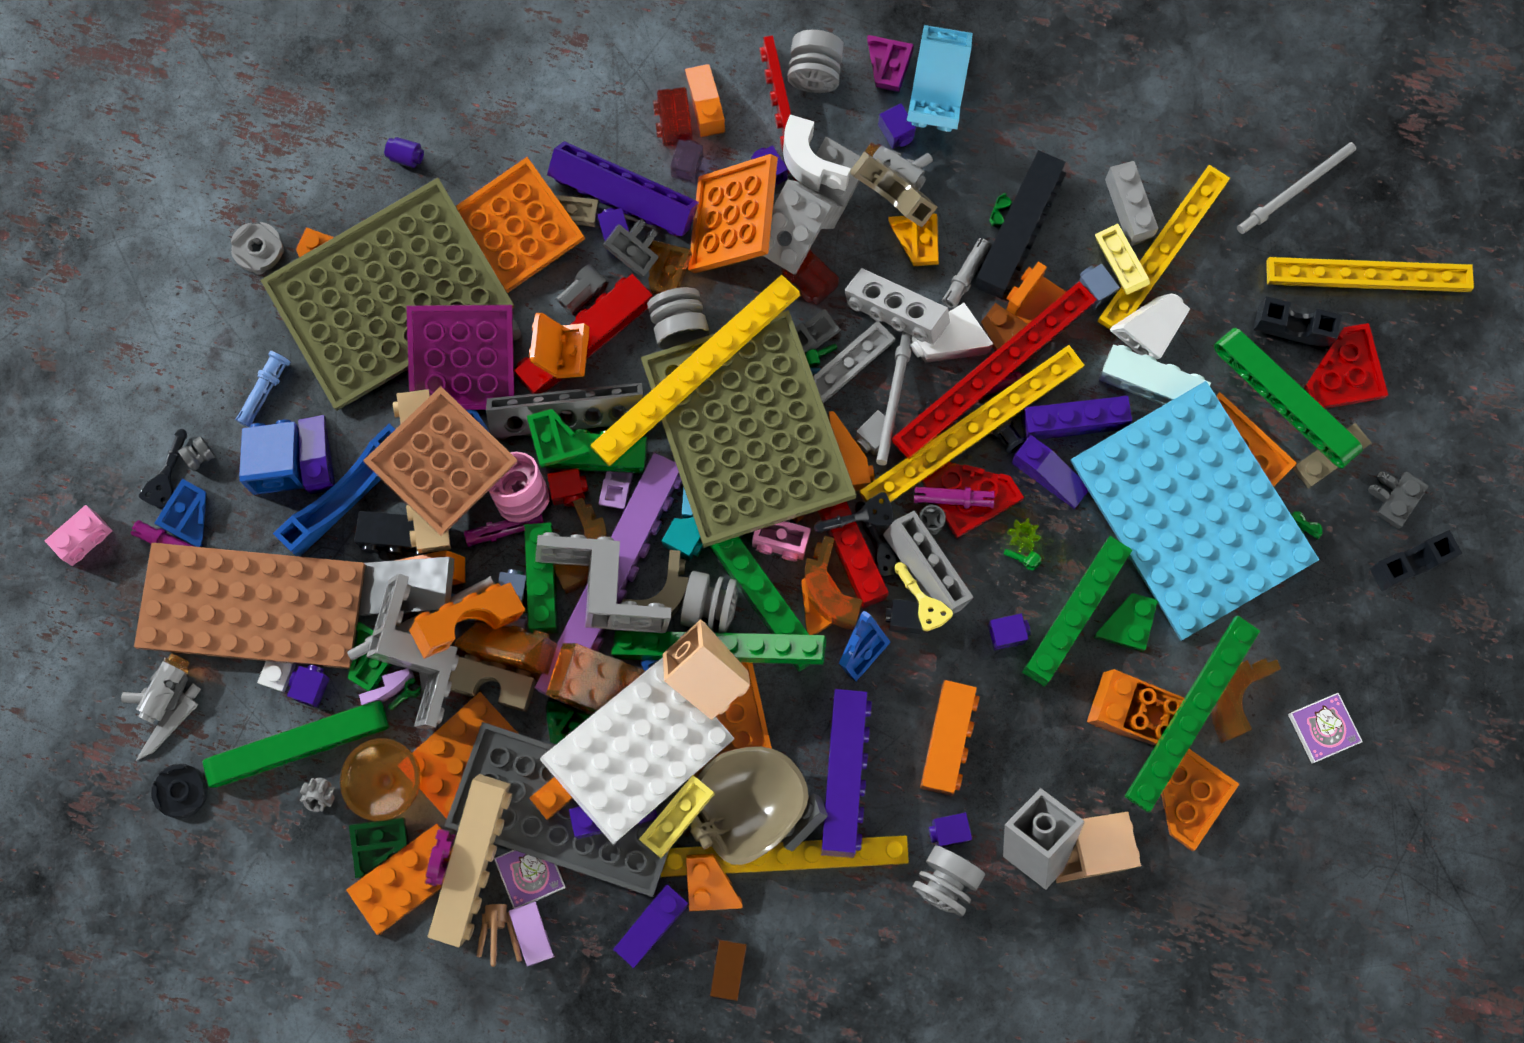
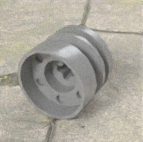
M805 30L795 34L792 39V59L789 62L788 82L793 87L806 92L827 93L835 90L839 86L840 63L842 62L844 49L843 41L838 36L822 30Z
M689 287L675 288L659 293L648 301L647 306L651 314V322L656 324L654 333L659 348L668 349L710 335L706 316L701 313L703 305L700 302V294L697 289Z
M692 571L684 597L681 626L692 628L700 619L703 620L705 618L708 619V627L712 631L716 621H720L719 633H726L735 614L738 599L737 580L730 579L727 590H724V577H719L714 588L710 587L709 574Z
M935 845L926 860V863L935 870L934 874L921 871L919 876L928 885L915 881L912 888L925 901L940 910L963 916L966 909L956 901L959 900L970 904L971 899L962 890L965 887L976 891L985 873L957 854Z

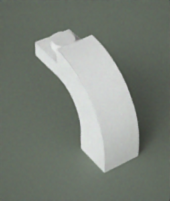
M790 115L785 127L783 145L784 160L790 173L801 184L817 192L821 184L827 185L832 189L846 191L850 168L817 157L809 146L813 138L814 122Z

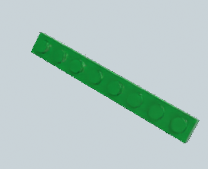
M1240 616L1233 618L1124 796L1146 812H1151L1258 636L1259 629Z
M615 631L611 655L613 659L660 660L663 658V653L686 632ZM714 633L740 662L820 665L824 663L825 635Z

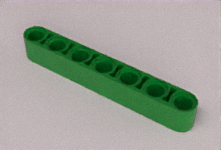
M1232 328L1214 344L1216 353L1334 465L1344 468L1363 451V447L1356 437L1241 330Z
M375 701L211 756L202 761L209 788L224 786L388 729L389 723L382 701Z

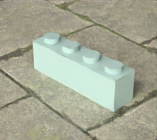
M1124 345L1112 346L1098 379L1161 405L1167 404L1206 381L1201 375L1185 373L1175 365L1162 364L1150 355H1139Z

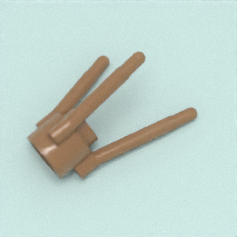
M506 904L486 905L485 914H482V927L477 957L482 956L487 928L491 929L490 956L492 967L496 966L497 929L505 928V923L508 926L516 959L518 962L522 961L516 932L510 913L507 912Z

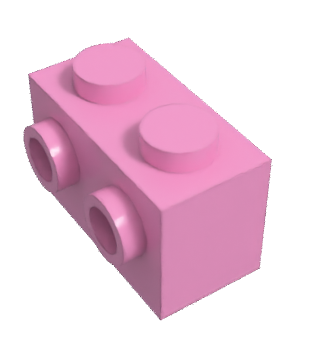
M85 505L50 535L45 542L61 560L73 566L83 559L97 544L101 543L113 530L95 511Z
M784 521L754 531L752 547L766 555H771L772 552L781 554L782 558L788 561L796 562L797 559L803 560L811 528Z

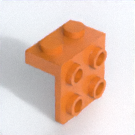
M1039 261L1034 268L1028 267L1021 278L1024 282L1019 288L1014 286L1007 296L1009 303L1006 310L1027 324L1066 293V291L1043 277L1047 267Z
M536 313L532 325V343L529 350L531 363L556 378L584 376L590 327L584 323L562 326L544 313Z

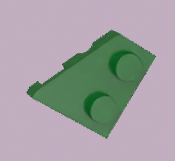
M553 409L527 415L541 468L590 454L588 447L580 441Z
M1132 593L1096 632L1094 638L1144 652L1158 601Z
M359 622L356 628L358 631L357 642L353 648L366 642L365 639L372 636L374 630ZM366 653L353 660L349 668L348 679L369 692L377 688L383 679L382 676L386 675L392 664L367 658Z

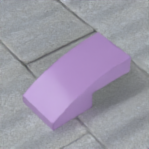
M606 472L599 505L625 510L634 473Z
M406 668L382 676L385 687L359 694L361 704L364 705L375 701L384 702L405 688L407 680L414 678L413 672Z
M533 902L510 910L511 920L526 965L530 966L554 958L537 903Z

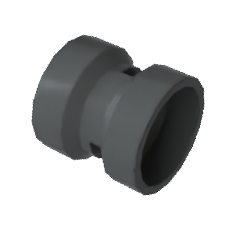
M201 436L193 440V444L189 447L184 446L178 450L183 460L193 472L200 468L202 462L210 461L216 457Z
M929 505L922 509L919 518L931 536H936L941 532L946 516L940 507Z

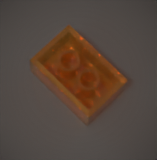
M563 643L545 695L595 713L641 676L645 670L577 643Z

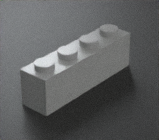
M912 511L894 520L883 536L900 561L907 566L912 577L917 580L920 590L926 596L944 603L952 610L953 615L961 611L974 597L916 512Z

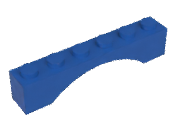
M388 424L369 442L355 464L333 487L316 501L293 514L273 533L295 556L301 557L381 480L363 460L395 430L393 426Z

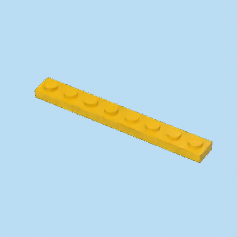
M1208 165L1139 261L1149 278L1150 284L1126 295L1121 287L1097 322L1110 330L1112 326L1139 308L1230 179L1228 176Z
M1269 257L1266 261L1267 285L1471 292L1474 289L1473 265L1280 257Z

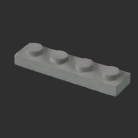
M876 321L813 376L823 404L895 342V337L879 321Z

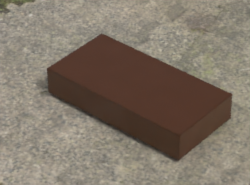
M719 940L710 996L738 1001L747 944Z

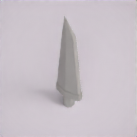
M192 683L185 693H181L176 708L166 711L136 761L153 754L183 720L196 709L199 704L194 699L201 691L200 687Z

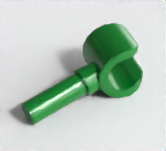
M834 343L818 351L815 349L809 350L806 353L809 367L819 366V357L836 350L837 345Z
M1005 549L1003 553L1022 562L1030 571L1037 569L1042 560L1041 556L1033 551L1027 557L1009 549Z
M415 679L407 680L405 690L387 705L391 711L408 697L414 698L420 695L421 686L415 691L408 689L415 683Z

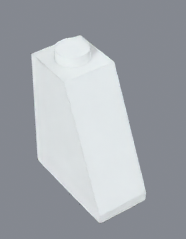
M1171 293L1158 296L1112 326L1110 331L1139 355H1150L1155 359H1160L1190 308L1183 303V299L1178 295Z
M965 303L949 311L950 323L934 345L926 341H918L913 335L911 339L912 344H910L916 357L919 358L921 356L925 363L986 355L991 351L993 345Z

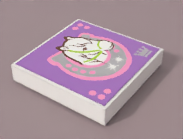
M1339 693L1288 714L1311 763L1363 742Z
M515 850L494 858L514 909L533 903L566 888L556 864Z

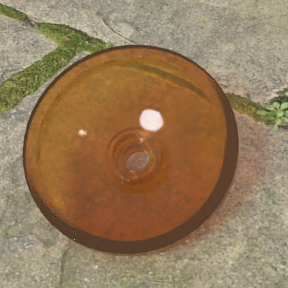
M386 738L372 739L356 747L347 757L340 775L341 793L347 806L358 816L372 821L391 820L404 813L416 799L421 782L420 767L414 754L405 745ZM388 776L390 783L385 786L383 780Z

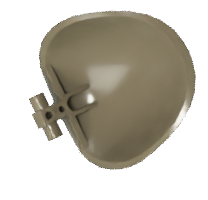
M760 746L745 747L720 754L708 763L697 777L715 795L690 823L691 833L695 840L701 843L703 849L712 846L716 853L730 864L743 865L756 860L776 847L802 817L808 802V787L801 771L790 758L771 748Z

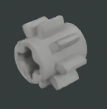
M311 778L310 783L304 782L300 790L302 794L300 802H303L304 806L310 811H324L325 806L331 807L335 796L332 794L335 788L324 778Z

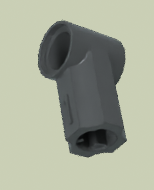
M588 264L578 272L575 281L557 297V301L566 312L573 315L589 299L601 295L607 288L609 281L591 264Z

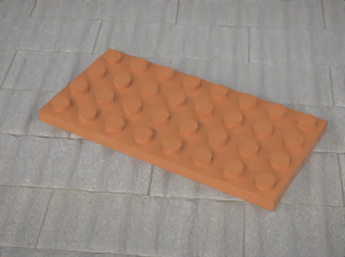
M151 543L134 647L144 650L349 669L352 660L348 656L347 651L353 649L366 565L362 562Z

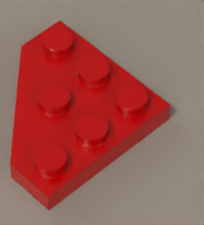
M1369 323L1344 327L1339 333L1338 339L1329 348L1306 383L1305 391L1324 409L1384 399L1388 396Z
M948 462L922 480L921 483L924 487L965 490L968 487L973 491H995L994 499L983 498V500H994V508L979 506L964 508V505L934 503L944 511L945 521L957 539L1024 499L1011 476L984 471L985 469L965 464L959 465Z

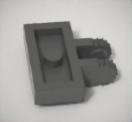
M642 219L634 225L630 232L620 224L617 225L602 245L641 278L647 274L659 257L648 248L658 232L652 229L646 234L642 242L636 238L646 223Z
M1381 471L1376 478L1392 490L1389 494L1385 489L1371 484L1368 491L1383 502L1376 515L1395 528L1400 529L1421 499L1428 485L1407 471L1401 476L1399 481Z
M813 793L808 798L802 817L782 840L784 848L793 852L828 816L822 797Z

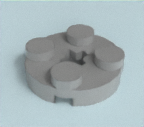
M267 223L245 224L237 229L231 239L233 259L242 269L254 272L255 274H263L274 267L284 253V246L280 235ZM263 243L262 249L258 252H252V244L259 245Z

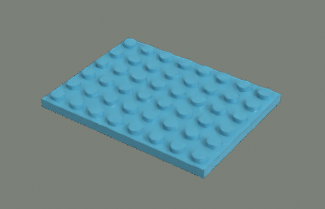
M1207 381L1070 460L1118 540L1132 549L1129 558L1153 597L1158 601V605L1181 641L1319 560Z

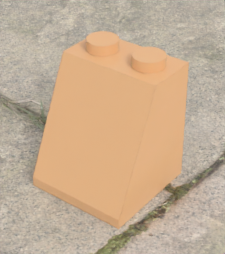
M701 619L663 653L664 682L711 720L718 714L724 713L734 699L743 696L749 689L748 670Z
M1129 812L1083 819L1085 821L1064 871L1056 878V883L1140 867V854L1136 846Z

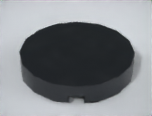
M172 764L164 768L159 773L156 781L154 780L151 787V798L155 807L164 815L175 819L187 818L195 814L204 805L208 784L204 775L197 768L186 764Z

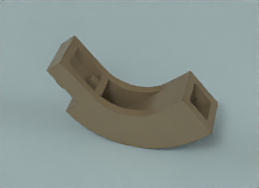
M865 151L850 170V174L878 192L906 218L920 227L924 226L938 208L904 177Z
M670 550L667 581L663 589L656 596L646 600L622 599V602L633 601L640 606L661 603L665 607L671 608L672 618L683 605L689 577H680V575H685L686 559H681V552Z

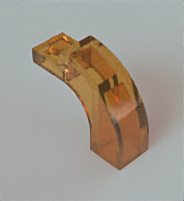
M583 497L573 501L587 539L608 537L603 517L592 521V519L597 517L591 503L586 505ZM553 565L565 594L571 593L588 583L589 566Z
M824 536L823 542H817L813 558L818 560L809 558L806 560V591L812 605L821 616L837 626L854 631L862 600L843 595L830 584L827 576V567L835 538Z
M1263 659L1251 666L1248 660L1239 665L1211 711L1213 725L1221 743L1252 730L1243 710V694L1251 683L1281 670L1277 659L1269 663L1267 659Z

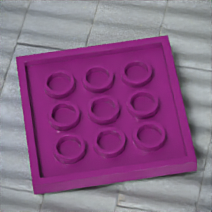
M512 305L406 306L409 392L429 389L431 396L441 386L465 410H486L488 398L515 396Z

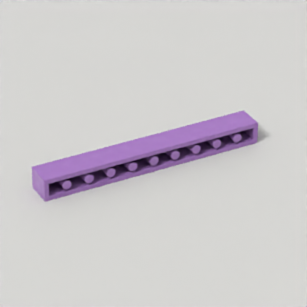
M653 453L611 536L614 541H620L616 604H621L622 599H625L627 595L625 588L629 581H634L639 567L636 566L640 558L644 559L651 546L648 542L652 534L657 535L662 525L660 518L664 511H669L674 498L671 496L675 488L679 490L682 485L676 463L656 453ZM588 583L535 686L538 692L564 704H567L569 699L572 701L575 699L580 688L577 683L581 675L584 677L587 675L592 664L589 659L593 651L596 653L599 651L604 640L601 637L604 629L585 628Z

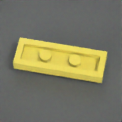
M1119 224L1095 234L1100 248L1126 295L1150 284L1146 272Z
M692 775L639 840L662 858L715 793Z

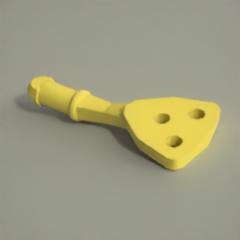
M898 562L895 564L896 574L900 576L906 589H909L917 598L919 603L918 617L924 631L941 627L952 618L953 612L941 601L926 596L920 590L917 580L912 577L904 563Z

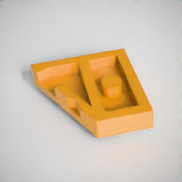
M932 214L923 227H920L905 216L888 217L891 228L913 266L939 265L937 214Z

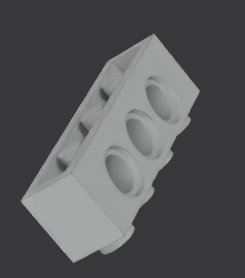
M863 268L859 270L845 288L847 303L853 310L862 311L876 321L890 324L897 331L909 333L918 341H926L934 345L950 323L948 307Z

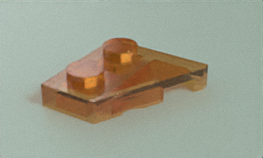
M653 240L648 248L659 257L649 270V287L651 292L659 294L667 290L680 288L692 256L691 250Z

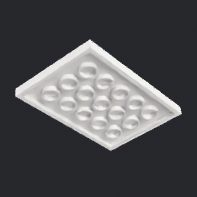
M661 658L545 753L540 760L610 842L614 844L735 738L716 717L712 720L664 682L663 658Z

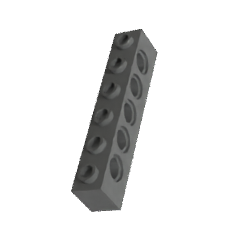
M633 383L488 398L486 414L489 432L494 438L498 437L499 439H507L516 435L532 436L527 415L553 409L571 430H587L593 427L610 428L644 398L643 384ZM616 405L624 406L622 409H615L613 407ZM596 408L598 409V411L590 412L588 411V409ZM568 410L571 411L572 414L565 415L561 412ZM511 416H518V417H520V419H519V420H513V419H511V418H509V417H511Z

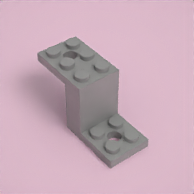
M825 137L816 153L817 157L848 167L850 170L861 157L829 137ZM850 174L846 191L832 189L827 185L821 184L817 192L801 184L799 181L787 180L773 205L769 252L763 256L789 272L796 274L820 230L834 229L860 181ZM784 231H788L792 236V241L788 246H783L779 241L780 234Z
M552 532L538 535L535 562L589 566L585 628L666 633L671 619V608L665 607L661 603L640 606L633 601H623L621 604H616L620 541H614L611 537L587 539L586 536L578 534L571 535L570 537H560L559 534Z
M397 574L388 580L366 657L428 675L414 727L421 729L434 728L437 723L440 724L444 715V708L441 707L443 698L449 695L452 682L448 680L451 671H455L459 655H456L457 647L450 646L447 650L424 659L412 635L395 630V626L399 627L403 618V611L400 610L402 601L407 600L411 585L407 584L409 577Z

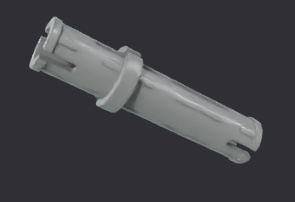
M981 238L977 240L957 275L953 276L952 284L942 299L944 305L949 308H956L964 293L969 291L973 277L992 247L989 241L982 240Z

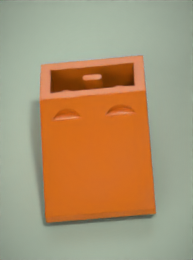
M1113 669L1102 674L1087 723L1109 732L1156 746L1183 702L1184 697Z

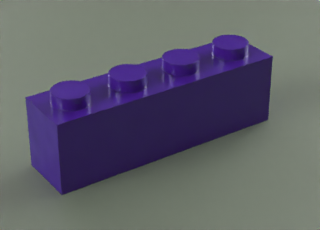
M1128 396L1025 407L1021 415V422L1026 440L1030 435L1037 440L1119 431L1130 425L1132 415Z

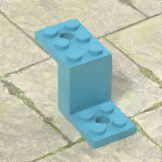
M924 25L907 121L912 122V125L917 127H926L927 124L937 126L938 130L948 132L958 128L973 33Z

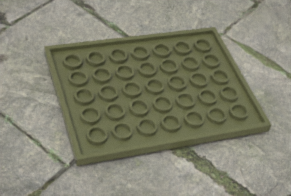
M439 178L434 179L261 279L263 286L336 411L408 370L406 306L512 305V309L515 307Z
M789 310L781 312L661 420L703 547L856 498L853 484ZM714 334L641 357L651 390Z

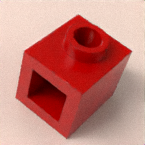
M578 468L547 474L554 506L560 504L574 506L579 504L581 500H585L584 491H588L586 475L581 476Z

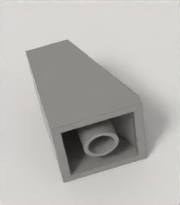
M1040 788L1005 824L1003 857L1046 890L1064 871L1085 821Z

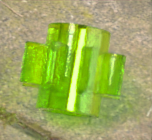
M1029 518L1023 523L1015 520L1014 527L1016 529L1011 528L1007 531V534L1012 536L1009 545L1015 544L1018 546L1019 552L1024 547L1033 550L1034 543L1032 541L1037 542L1041 538V536L1036 534L1039 525L1033 526L1030 524ZM1020 532H1022L1023 534L1028 533V538H1026L1025 536L1020 537Z

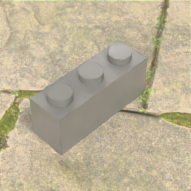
M1135 161L1110 167L1105 181L1124 235L1130 246L1153 241L1159 228Z

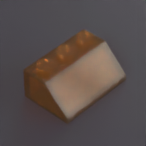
M477 622L455 641L454 646L483 661L496 662L548 675L558 644L549 639V634L534 630L533 634L526 633V629L513 625L510 629H506L504 626L493 629L489 624Z

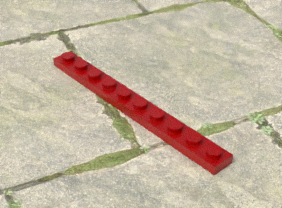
M1080 281L897 433L891 441L908 459H911L1092 306L1097 299Z

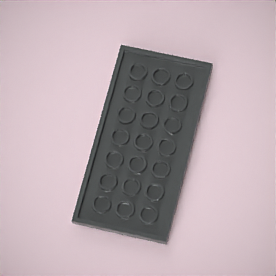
M482 722L444 826L458 831L472 780L479 774L511 784L509 793H512V798L508 809H503L501 819L505 820L500 836L496 835L494 844L654 897L669 853L668 850L660 858L639 840L654 821L635 825L614 844L610 842L604 833L581 839L575 838L569 809L580 806L574 799L548 820L529 799L554 778V775L540 760L554 746ZM681 788L675 790L656 807L657 816L660 815Z

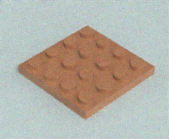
M441 386L363 460L379 478L441 537L518 462L501 443Z

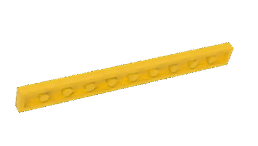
M783 275L779 276L591 444L592 450L609 466L613 464L800 296V291Z
M1068 345L933 439L911 459L906 458L860 490V495L867 502L868 499L880 492H885L891 503L1024 410L1025 407H1028L1081 370L1085 365L1071 346ZM882 498L879 499L880 504L883 503Z
M907 836L862 838L861 851L856 850L854 858L821 855L822 840L803 841L793 852L784 848L783 842H780L763 856L743 865L730 864L724 861L712 846L707 849H703V847L670 848L660 877L687 876L686 855L713 853L718 859L721 869L726 874L908 864Z

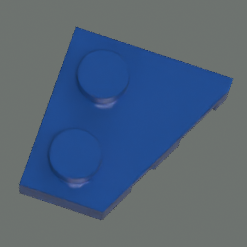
M182 478L154 524L194 547H202L206 491Z
M866 611L861 613L839 661L840 666L854 681H857L891 643L874 618Z

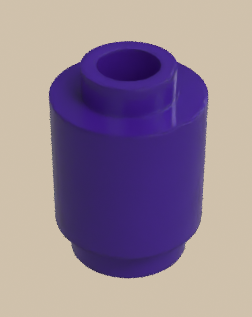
M395 137L394 139L389 138L387 140L384 155L391 162L415 168L417 164H421L424 150L421 149L420 143Z

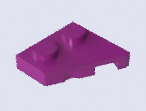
M868 35L867 41L876 87L900 92L914 51L913 44Z

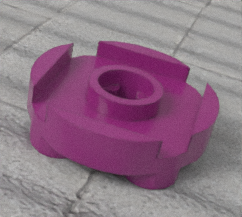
M438 829L435 837L437 844L431 851L425 884L437 886V884L442 885L449 864V861L444 859L449 857L455 840V835L450 834L448 830Z

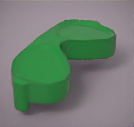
M1003 193L996 200L989 219L993 227L1002 226L1004 218L1000 211L1009 208L1012 203L1011 199L1007 197V193Z
M1299 511L1291 514L1302 533L1306 531L1313 537H1316V539L1321 537L1323 532L1318 522H1307L1304 515Z

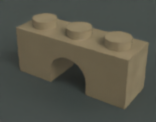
M465 654L464 658L459 657L455 671H451L448 680L452 682L450 691L474 697L478 694L479 688L484 683L494 681L501 686L498 700L501 706L527 713L537 683L531 677L530 672L516 669L515 673L505 670V665L496 662H490V665L480 663V658Z

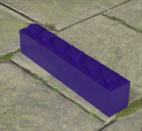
M565 141L554 148L547 175L554 178L557 183L570 185L581 194L592 195L603 204L622 208L625 214L636 215L644 219L647 224L658 225L672 235L683 236L691 228L699 204L698 201Z
M835 689L825 798V809L828 816L824 819L821 848V855L854 858L856 850L861 851L862 834H857L858 823H863L864 807L859 806V797L865 796L866 780H861V770L867 769L868 753H863V743L869 742L870 727H865V717H870L872 701L867 700V692L841 689Z

